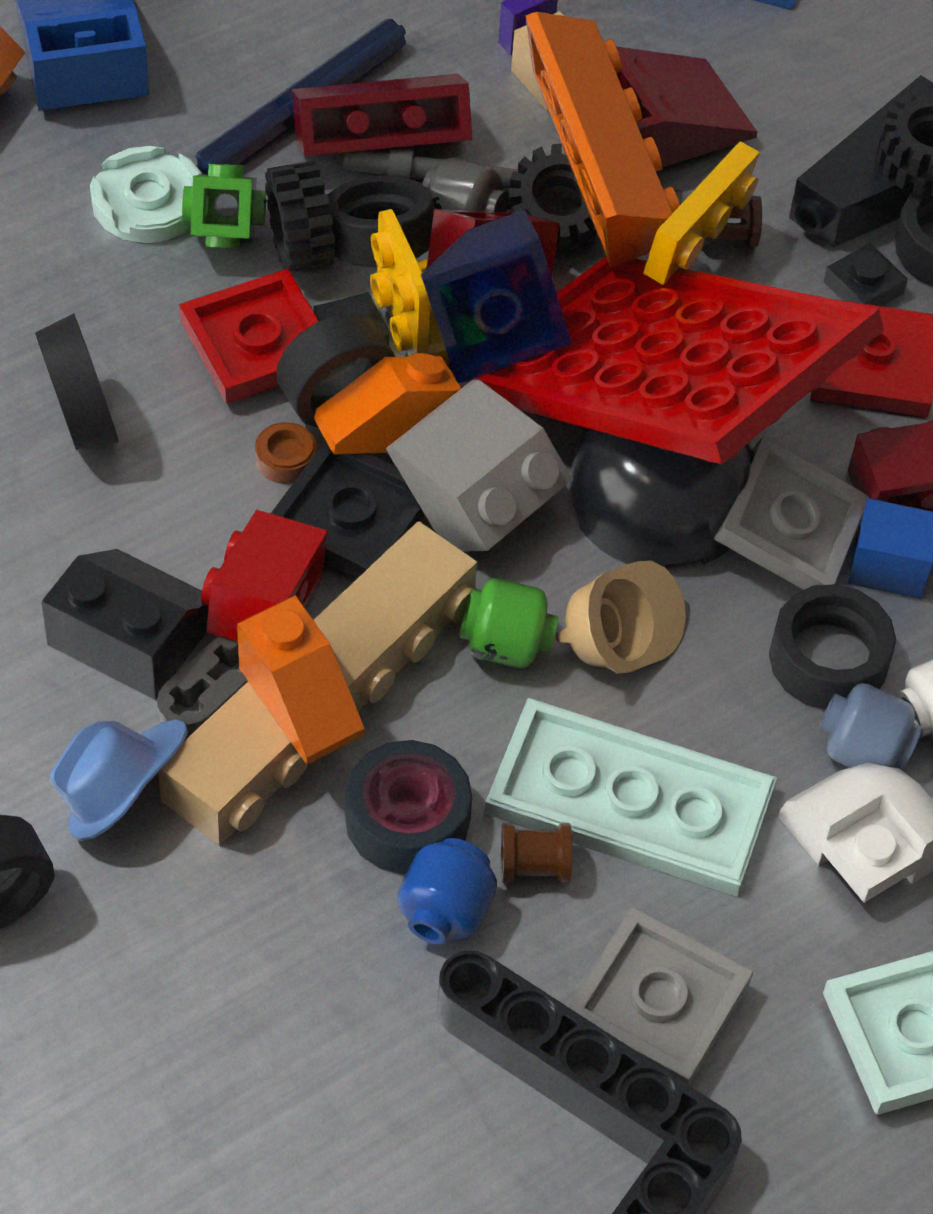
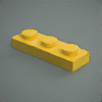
M740 141L659 227L643 274L664 285L679 267L686 270L691 267L702 249L705 238L707 236L713 239L717 238L725 227L731 210L735 206L743 209L752 197L758 184V178L753 176L752 173L760 153L759 151Z

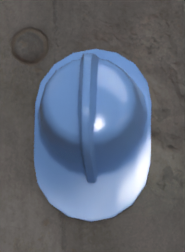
M177 719L162 722L139 734L117 721H98L83 727L72 738L52 769L50 776L52 786L71 810L68 827L72 837L80 841L93 839L110 829L126 814L145 785L182 746L188 733L185 722Z

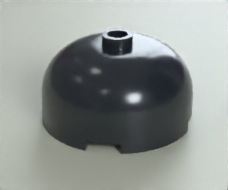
M585 428L575 449L571 471L573 480L570 482L569 487L572 503L580 518L579 527L595 546L625 564L636 561H653L664 566V564L687 563L699 559L702 560L703 565L719 558L730 549L714 540L729 514L737 496L747 484L753 451L750 444L747 443L735 457L723 464H718Z

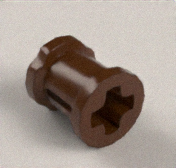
M752 195L743 209L735 206L731 210L729 218L741 219V222L726 223L717 238L713 239L707 236L703 243L704 246H709L712 240L745 241L748 247L757 248L762 230L761 197Z
M513 822L502 823V883H513L516 876L557 877L559 883L571 882L572 831L570 823H559L557 829L520 830L515 828Z

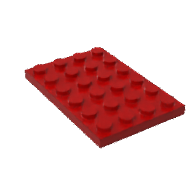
M605 256L451 373L461 388L470 381L479 379L519 410L704 459L708 462L723 464L735 457L741 448L764 429L776 423L787 410L805 395L816 390L822 384V381L845 362L857 356L863 347L884 331L878 308L689 269L686 270L684 268H678L666 283L662 285L643 274L647 263L646 260L633 259L610 268Z

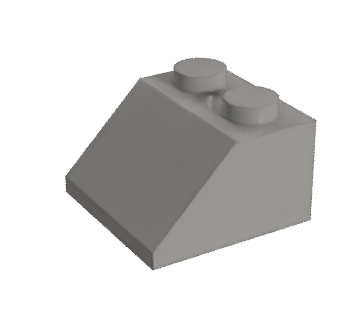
M479 379L470 381L386 448L434 531L461 551H488L573 480L544 428Z

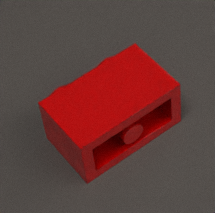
M256 509L243 532L235 530L232 533L226 547L224 562L220 569L212 567L205 578L201 593V603L209 606L206 633L238 642V623L293 596H296L303 607L306 608L322 579L328 530Z

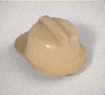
M636 561L602 573L594 581L580 587L573 593L566 606V628L557 632L555 637L558 642L570 643L579 659L590 666L607 667L617 674L630 673L661 661L676 650L683 637L686 622L684 597L677 581L665 567L653 561Z

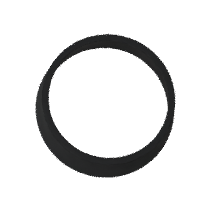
M73 313L35 332L75 449L119 442L101 385L75 314Z

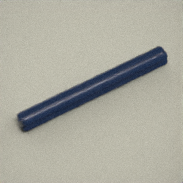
M385 19L199 150L195 155L196 167L202 174L208 175L209 164L239 165L295 125L292 89L352 84L405 46L406 40L404 35L406 31L404 27L398 25L393 19Z

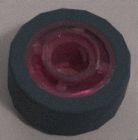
M415 740L388 742L366 753L351 770L345 789L344 815L349 839L362 857L380 869L406 874L417 852L425 845L442 842L448 838L466 840L471 821L473 799L469 776L455 757L436 745ZM411 803L416 804L419 808L404 810L397 807V805Z

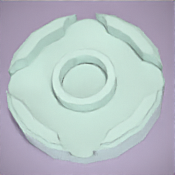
M143 146L123 150L106 159L101 164V172L95 179L93 176L90 192L94 216L106 231L123 240L139 243L168 241L186 233L191 228V221H183L182 219L184 186H193V176L202 174L190 158L178 153L179 158L165 154V148Z

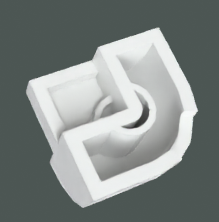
M864 763L840 770L786 801L779 812L778 818L815 863L819 866L829 860L864 903L904 878H907L913 884L933 871V797L921 784L899 768Z

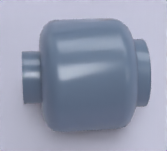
M864 683L853 687L846 698L835 693L819 725V729L829 733L826 752L833 760L848 767L873 763L899 768L902 771L916 747L922 727L914 723L915 711L911 704Z

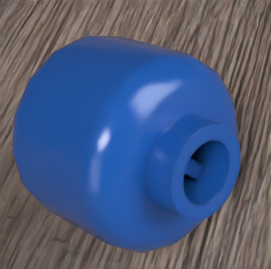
M448 838L442 842L427 844L417 852L398 889L397 904L403 915L409 920L408 927L410 931L420 939L432 944H443L446 939L452 941L465 940L478 931L496 894L497 879L490 867L488 856L481 849L464 840Z

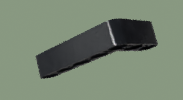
M465 950L453 954L444 962L439 974L437 1016L441 1025L450 1034L647 1163L612 1214L707 1213L729 1181L742 1142L741 1128L738 1121L727 1109L492 957L479 951ZM462 989H474L484 997L475 1001H468L457 997L454 993ZM519 1026H530L537 1029L542 1035L534 1039H524L517 1036L511 1030ZM576 1064H589L595 1067L601 1074L593 1078H585L575 1074L570 1067ZM636 1102H647L654 1105L661 1114L654 1117H643L636 1114L629 1105ZM707 1141L716 1146L721 1155L704 1157L697 1154L690 1147L689 1143ZM657 1195L670 1196L681 1204L683 1210L676 1213L662 1212L651 1204L650 1198Z

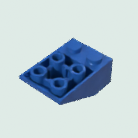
M15 0L39 111L149 95L146 44L133 0Z

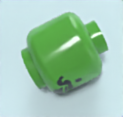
M492 578L483 585L481 591L471 589L464 611L460 638L469 640L470 653L477 659L523 669L531 665L538 651L550 652L557 629L558 616L547 613L548 602L543 590L499 578Z

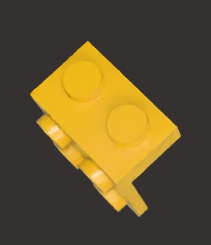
M392 209L379 212L378 233L371 235V247L377 264V273L370 275V285L378 308L386 307L391 316L390 330L397 350L399 352L407 351L409 357L416 353L441 356L446 365L469 359L484 348V338L466 301L448 297L447 286L426 281L425 274L428 259L416 260Z

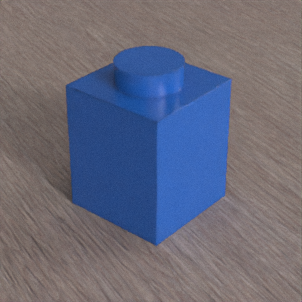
M867 498L856 536L848 583L921 599L928 576H933V512Z

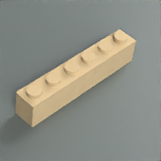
M419 521L314 619V622L331 644L357 711L368 701L374 704L381 700L391 688L395 675L410 660L416 663L423 659L432 648L437 634L451 620L457 623L463 619L470 591L475 589L477 561ZM247 682L183 742L174 756L158 772L160 798L165 805L217 845L221 846L236 830L243 832L251 827L262 813L265 802L281 786L289 788L295 784L303 775L308 765H306L250 683Z

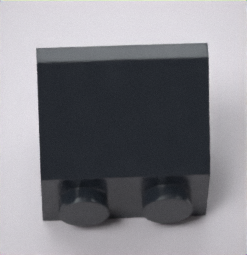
M119 549L77 556L41 601L48 646L154 700L158 698L159 691L163 685L177 673L206 634L209 606L201 603L202 590Z

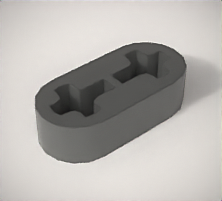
M223 637L216 638L163 685L157 699L159 723L175 719L185 722L188 731L186 740L248 682L242 672L240 673L232 668L220 677L221 663L232 667L239 662L238 642ZM198 700L199 712L197 714L189 710L183 711L180 715L176 714L175 705L178 703L188 708Z

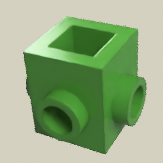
M209 164L208 175H194L193 186H184L183 221H191V235L206 236L205 246L240 248L241 238L250 239L254 236L255 225H265L266 191L256 190V177H243L244 166ZM222 194H230L237 201V210L231 216L222 215L217 209L216 202Z

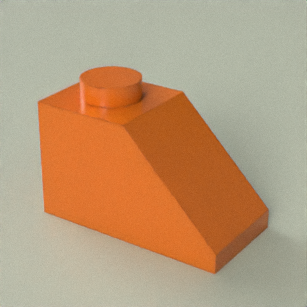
M416 353L410 357H384L316 409L314 420L333 454L388 453L386 448L458 392L461 387L441 356Z
M296 596L237 624L239 669L306 765L364 736L365 728L331 644Z

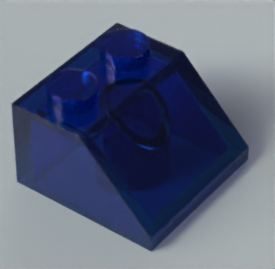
M525 210L467 230L421 274L454 377L458 384L572 344L540 238Z

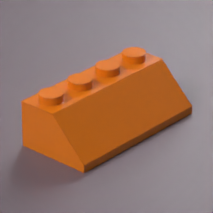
M542 12L526 15L533 73L610 268L649 254L657 230L680 204L672 186L663 189L656 172L663 169L661 158L653 138L650 136L643 139L636 122L642 121V113L632 87L624 90L621 87L617 73L622 72L623 69L613 39L603 41L596 22L593 20Z

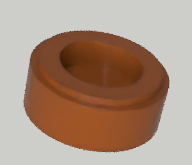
M290 422L270 425L259 434L255 443V459L258 470L264 477L277 483H294L316 453V441L312 433L305 427Z

